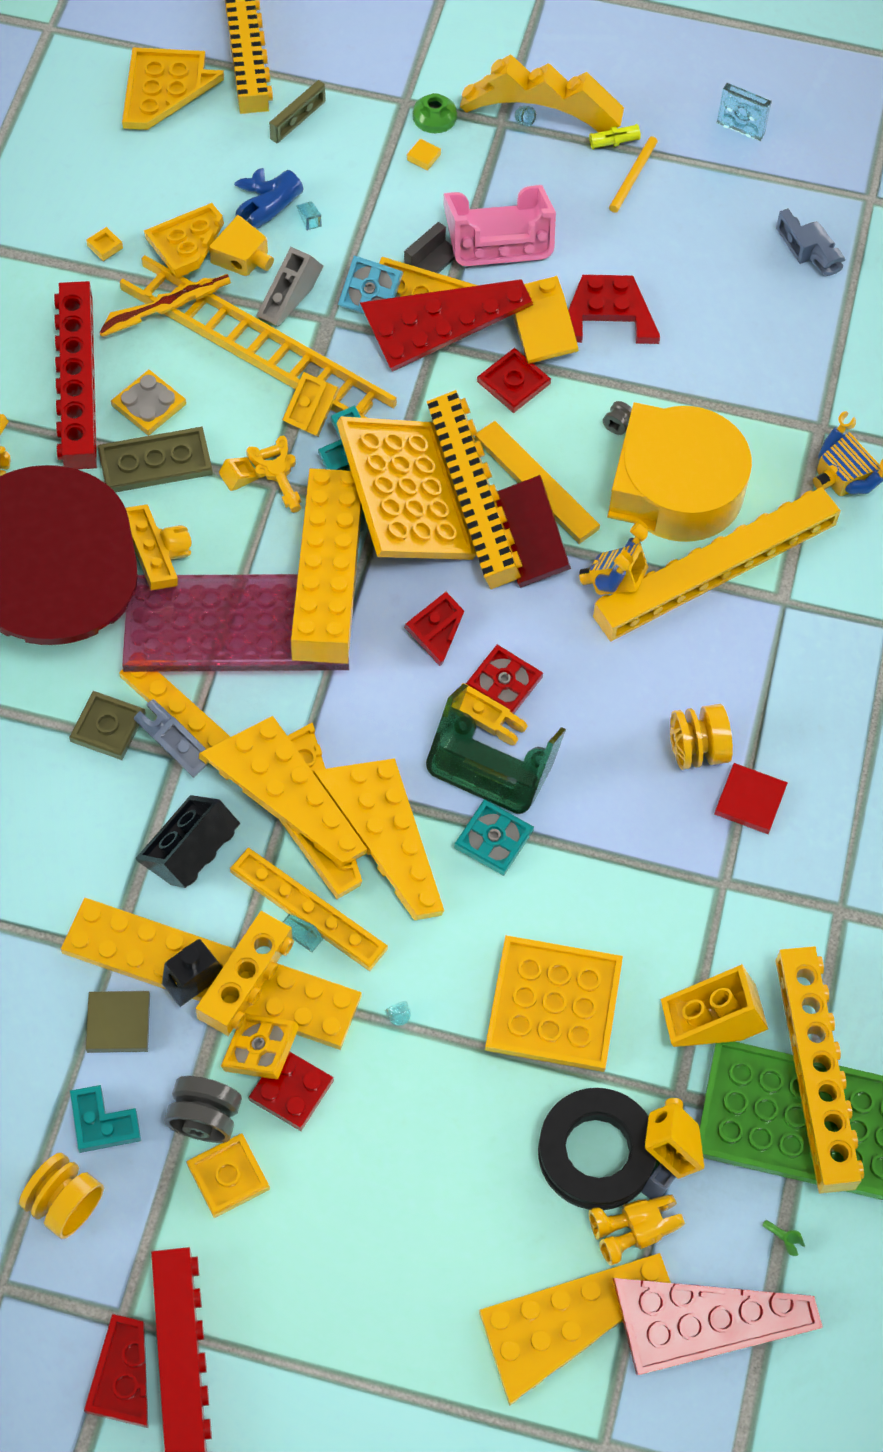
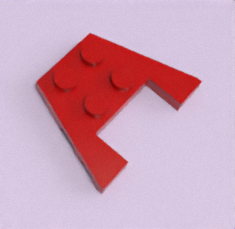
M582 274L568 310L577 343H582L583 339L582 321L635 322L636 344H659L660 333L633 275Z

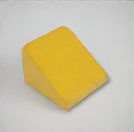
M247 457L226 459L219 470V475L230 491L237 490L259 479L255 474V468Z

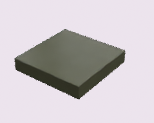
M93 691L69 737L70 742L123 760L140 726L133 718L139 711L145 715V709Z
M89 992L86 1036L87 1053L148 1052L150 992Z

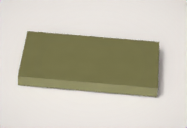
M203 426L98 445L104 481L114 492L213 475Z

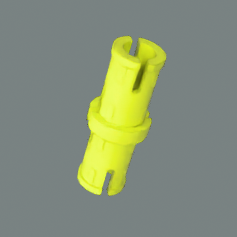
M638 124L622 128L615 126L607 131L589 134L592 149L609 145L617 147L620 143L641 139Z

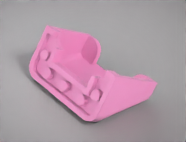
M542 185L523 188L518 194L516 206L469 209L468 199L462 193H444L443 205L454 257L460 265L476 266L542 260L548 258L553 253L555 247L556 212Z

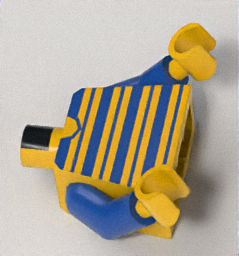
M847 411L839 415V427H834L821 447L817 467L819 475L813 478V484L816 489L823 487L825 490L831 487L839 496L868 494L883 482V459L879 464L850 432L844 433L846 429H853L856 425L855 417L852 418L850 423L844 424V419L849 414Z
M638 520L630 529V532L635 537L630 538L625 547L600 553L590 568L580 569L579 578L582 585L593 584L598 595L637 591L649 568L640 541L642 542L647 538L648 526L643 521Z

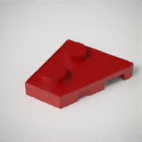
M445 592L409 620L404 628L434 661L441 666L460 624L464 610Z

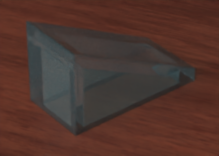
M312 201L297 205L306 230L322 227L321 213Z
M289 914L283 921V923L292 927L293 939L310 952H313L323 940L314 925Z

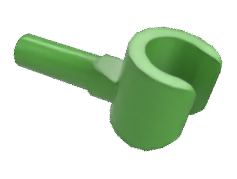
M764 1221L763 1227L784 1241L787 1252L791 1256L798 1255L797 1249L793 1244L798 1243L805 1247L800 1232L796 1230L786 1232L770 1221Z

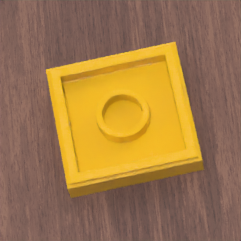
M242 1133L231 1138L226 1143H221L186 1161L214 1218L270 1190V1186Z

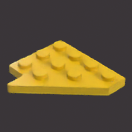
M133 47L122 119L123 129H150L224 80V70L205 69V51Z

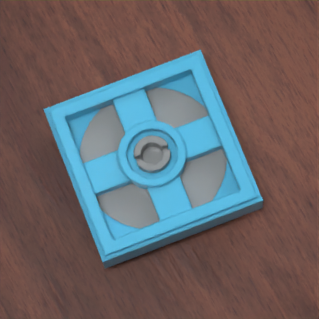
M354 255L338 305L365 314L360 302L396 297L404 272Z

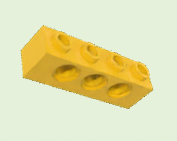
M260 911L195 1008L197 1018L227 1036L230 1035L233 1029L238 1030L246 1017L244 1012L249 1004L254 1005L262 993L261 986L266 979L271 980L278 968L276 963L282 955L286 956L290 952L294 944L292 927ZM262 946H267L271 949L266 954L256 952ZM246 970L255 973L254 976L248 979L240 977V974ZM228 995L239 997L234 1003L223 1001Z

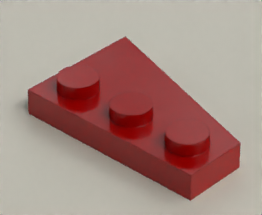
M112 1314L85 1405V1413L148 1428L144 1321Z

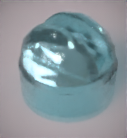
M520 106L515 111V120L520 125L531 126L535 122L536 111L530 106Z
M407 1001L397 1003L385 1010L389 1021L396 1026L405 1025L411 1016V1010Z

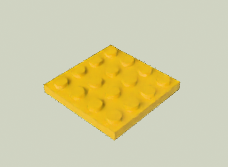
M505 935L485 1051L605 1072L623 956Z

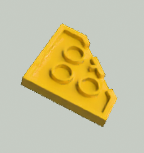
M210 203L146 229L144 234L146 240L177 278L200 268L209 252V246L216 239L224 225L222 214L213 203Z

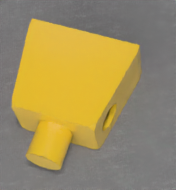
M239 215L233 219L209 246L210 262L243 276H248L257 266L268 271L274 262V258L267 254L268 246L265 235Z
M667 1099L665 1106L653 1110L649 1114L645 1149L679 1179L704 1169L700 1128L698 1123L683 1110V1101L681 1099Z

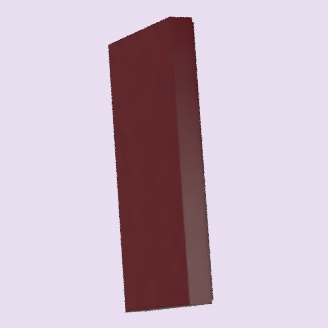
M541 475L497 491L500 497L499 500H496L497 507L502 506L507 518V522L503 523L505 530L510 529L515 544L510 545L512 552L517 551L522 562V567L518 568L521 577L516 579L519 587L522 588L570 570L571 566Z

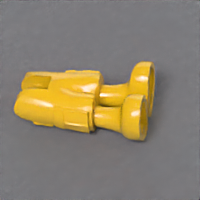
M664 1195L650 1200H637L623 1205L622 1214L607 1216L601 1208L589 1210L591 1228L597 1240L625 1227L631 1229V1232L621 1236H610L600 1240V1251L610 1266L618 1264L622 1259V1253L629 1247L635 1245V1247L643 1249L657 1243L662 1237L685 1225L682 1214H676L665 1219L661 1216V1212L677 1204L674 1196Z

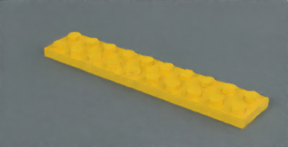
M84 897L61 947V952L73 958L165 989L162 985L164 964L196 940L201 939L222 967L235 949ZM278 964L277 971L272 979H266L261 986L262 993L254 1005L249 1004L244 1013L296 1021L299 1025L296 1035L341 1050L361 1000L362 992ZM246 970L240 974V977L248 979L254 976L255 973ZM209 987L192 999L201 1001ZM228 995L223 1001L234 1003L239 997Z

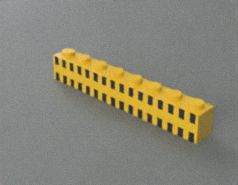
M225 0L240 114L269 111V101H273L272 86H267L266 83L270 82L269 67H264V64H268L267 51L261 48V46H265L264 31H259V28H263L261 13H256V10H260L259 0Z
M456 390L426 401L484 578L490 589L515 581L521 577L518 568L522 567V562L518 552H512L510 545L515 544L510 529L505 530L503 523L507 522V518L502 506L497 507L496 500H499L500 497L495 484L490 485L488 479L492 478L488 463H482L481 457L485 456L480 440L475 442L474 435L478 434L473 419L468 420L466 414L471 413L465 398L460 399Z

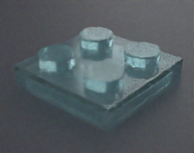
M726 83L722 90L716 123L761 141L765 135L772 101Z

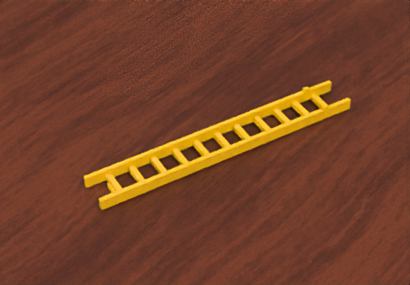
M144 255L141 258L143 267L154 272L157 276L144 290L123 278L120 281V287L122 291L148 304L155 301L156 297L152 293L165 279L180 288L187 283H192V281L183 276L176 278L169 268ZM189 288V289L187 290V292L192 291V290H195V289ZM213 293L196 300L185 313L177 309L164 313L169 318L295 390L300 381L297 377L310 362L324 369L317 378L326 381L331 374L341 378L345 383L340 387L331 407V410L336 413L349 408L340 401L353 386L367 393L356 406L361 418H367L365 415L373 406L372 401L374 398L393 409L397 405V397ZM182 294L167 298L164 302L161 300L151 307L154 308L160 304H171ZM208 303L219 309V311L204 325L193 319V317ZM228 314L240 321V323L225 337L213 329ZM249 326L261 334L246 349L235 343V341ZM270 338L282 346L267 361L255 353ZM289 350L303 357L290 373L276 366Z

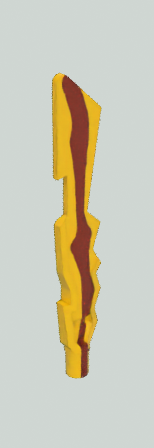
M228 274L217 278H203L198 282L187 283L181 288L176 287L171 293L158 294L152 303L110 312L100 330V335L102 337L141 323L142 320L140 318L156 312L162 315L183 306L191 300H199L216 292L220 287L231 284Z

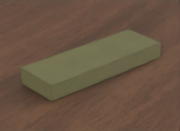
M317 80L269 122L270 139L279 143L326 102L325 84Z

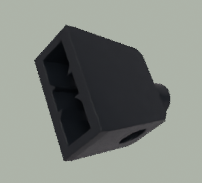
M198 939L164 964L162 985L181 1007L208 988L223 967L201 939Z

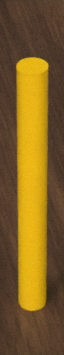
M650 136L610 204V211L617 213L658 143L655 137Z

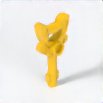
M280 436L276 440V445L261 450L257 447L249 446L246 450V455L252 464L256 466L255 474L257 477L263 478L266 476L268 480L278 482L284 495L282 496V501L285 507H289L293 513L298 512L301 509L299 504L301 503V498L297 491H293L286 477L290 474L291 467L295 466L296 458L294 455L288 454L286 437ZM280 455L279 457H277V458L274 459V460H265V459H268V458H271V457Z

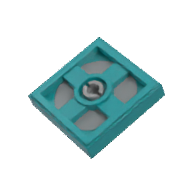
M484 799L455 842L454 848L505 876L533 833L534 826Z

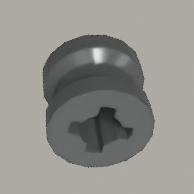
M622 401L614 402L610 412L606 413L603 418L604 426L614 434H624L628 427L632 407Z

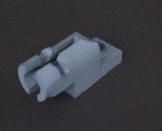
M789 208L779 212L776 229L799 264L811 260L825 276L834 275L842 270L844 266L841 262L845 261L843 254L838 248H834L835 242L830 239L824 228L817 221L801 226L798 218L793 216Z
M152 699L146 705L157 718L151 721L139 711L133 719L194 778L208 765L199 759V753L206 750V748L174 716L172 717L160 704Z

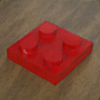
M289 1051L278 1080L262 1077L250 1094L249 1101L302 1131L332 1085L334 1077Z

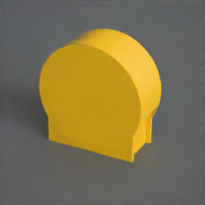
M634 402L611 491L607 517L630 523H636L638 520H641L648 526V532L673 541H698L717 535L730 526L742 508L752 468L751 451L745 437L728 419L708 409L694 406H674L664 409Z

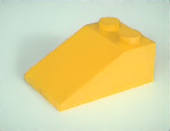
M558 276L524 284L533 305L512 316L528 364L578 352L576 337Z
M743 964L661 999L673 1047L742 1041L768 1030L756 984Z

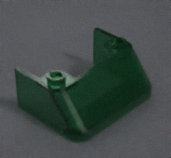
M462 684L448 697L426 760L427 770L432 776L513 813H524L533 805L554 764L566 729L561 727L548 741L546 749L534 747L528 751L524 761H521L473 739L476 732V723L469 714L460 711L468 685Z

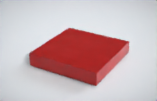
M513 348L477 376V382L510 411L515 413L549 386L551 378L535 364H528L527 358L516 348Z
M734 763L714 815L769 835L788 782Z

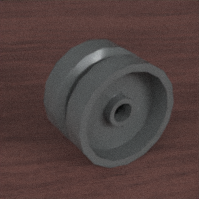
M181 1076L176 1079L172 1092L176 1102L168 1105L164 1118L165 1125L179 1134L193 1139L212 1143H226L229 1141L234 1128V1122L230 1117L238 1114L242 1100L241 1094L223 1083L203 1077Z

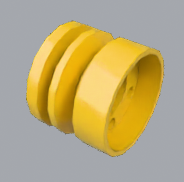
M722 704L702 706L700 708L699 720L692 708H687L685 715L681 710L671 712V746L681 770L689 769L691 763L695 768L701 767L703 754H705L710 765L731 762L733 755L732 733L727 712Z
M56 1153L44 1162L28 1181L20 1196L19 1205L26 1212L31 1211V1215L35 1219H41L46 1216L44 1221L45 1227L60 1239H66L78 1230L94 1211L103 1195L104 1186L88 1172L78 1175V1165L75 1162H70L65 1154Z

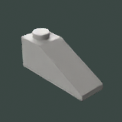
M290 247L256 316L279 327L312 290L323 265L311 255Z

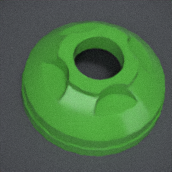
M438 93L425 95L414 105L413 121L419 129L425 132H446L456 123V106L451 99ZM432 101L440 102L442 106L439 108H431L428 104Z

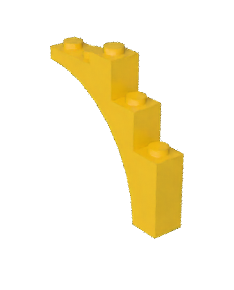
M511 54L503 59L496 60L491 67L490 75H486L482 80L466 86L462 92L460 108L466 113L479 107L497 103L519 102L542 105L570 114L587 123L597 132L607 131L615 126L617 128L620 127L624 107L588 72L574 76L567 81L550 63L540 68H535L530 72Z

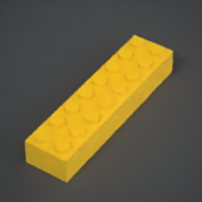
M309 468L291 636L292 661L348 664L362 513V505L351 471Z

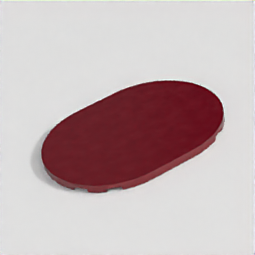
M54 465L31 466L1 475L0 633L24 639L26 643L62 645L90 638L98 634V631L107 625L114 624L124 614L126 607L132 597H134L138 579L137 561L129 518L119 496L97 477L69 467Z

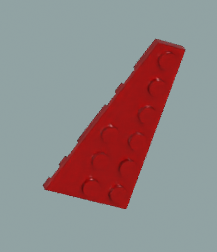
M522 279L360 302L393 372L532 306L533 302Z

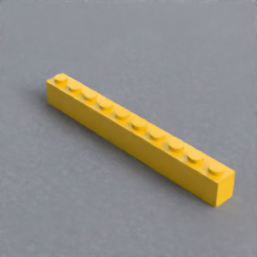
M823 487L815 491L809 490L799 499L793 502H785L778 510L770 514L764 513L756 521L748 525H740L733 533L725 537H717L711 544L702 549L700 547L696 548L688 556L680 560L674 559L670 561L663 569L647 573L643 577L637 591L607 594L600 597L595 603L593 618L611 642L835 526L841 510Z

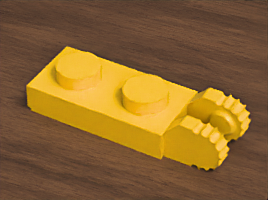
M465 683L461 684L447 703L449 710L490 734L497 735L500 740L512 746L517 743L518 737L515 733L502 726L504 722L519 732H524L528 727L526 722L511 713L510 709Z

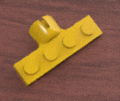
M148 504L126 507L134 550L150 590L177 586L178 577L171 560L186 558L191 554L189 548L192 546L187 527L178 525L159 529L156 526Z

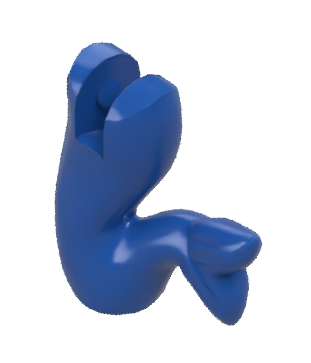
M264 168L257 169L252 178H242L234 183L235 186L245 191L260 194L243 202L237 208L236 216H241L254 228H259L274 218L291 201L303 193L302 182L291 170H286L276 178L265 181Z

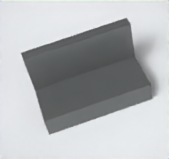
M440 222L431 227L404 251V263L435 273L441 272L455 259L452 244L445 240L446 227Z

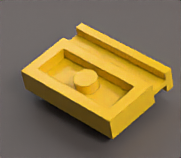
M303 372L282 421L319 437L340 388Z

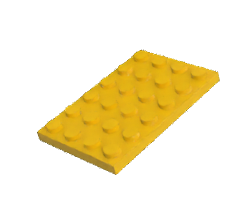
M340 417L337 421V427L377 557L473 560L477 554L434 423Z

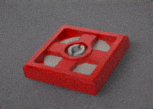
M497 644L466 684L510 709V712L515 714L543 678V672Z

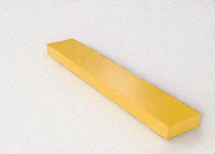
M493 421L475 435V441L480 440L483 449L517 483L541 475L556 522L578 544L600 529V524L496 421Z
M249 847L230 868V872L368 971H371L388 950V945Z

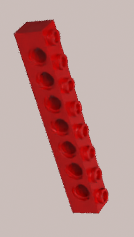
M90 281L59 283V293L54 294L55 309H59V314H55V328L59 330V335H55L56 351H60V357H55L56 372H60V378H56V392L61 394V400H56L57 416H61V422H56L57 437L61 438V444H57L58 460H63L64 467L94 469L97 468L93 296Z

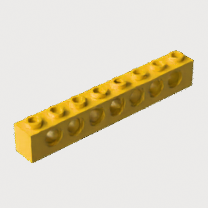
M816 946L781 949L775 962L818 1193L856 1190L861 1179H864V1168L862 1161L857 1160L855 1149L858 1148V1137L856 1131L851 1130L849 1121L852 1118V1107L850 1101L845 1100L843 1089H846V1076L844 1071L839 1069L838 1060L841 1058L839 1043L834 1042L832 1031L835 1030V1020L833 1013H828L827 1008L829 989L827 984L823 985L821 974L824 973L823 959L821 956L817 957ZM797 978H806L810 985L800 984ZM802 1006H811L816 1013L809 1014L803 1010ZM808 1034H816L820 1037L821 1042H812L808 1038ZM813 1063L823 1064L827 1071H817ZM819 1092H827L831 1095L833 1101L826 1102L822 1100ZM830 1121L835 1123L838 1131H829L825 1127L824 1122ZM837 1151L841 1153L844 1157V1162L833 1160L830 1152Z

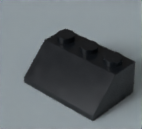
M190 795L135 859L170 885L186 888L196 881L201 869L216 857L218 849L233 837L235 829L241 823L220 799Z

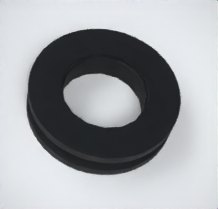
M587 1088L575 1091L556 1103L544 1120L538 1144L540 1168L547 1183L554 1192L565 1201L588 1210L593 1208H601L602 1210L614 1209L630 1202L639 1195L652 1175L657 1160L645 1149L649 1117L645 1110L627 1095L606 1088ZM599 1120L608 1122L618 1128L626 1138L629 1148L628 1161L624 1167L614 1175L602 1178L587 1176L576 1169L568 1158L566 1149L567 1138L575 1127L583 1122Z

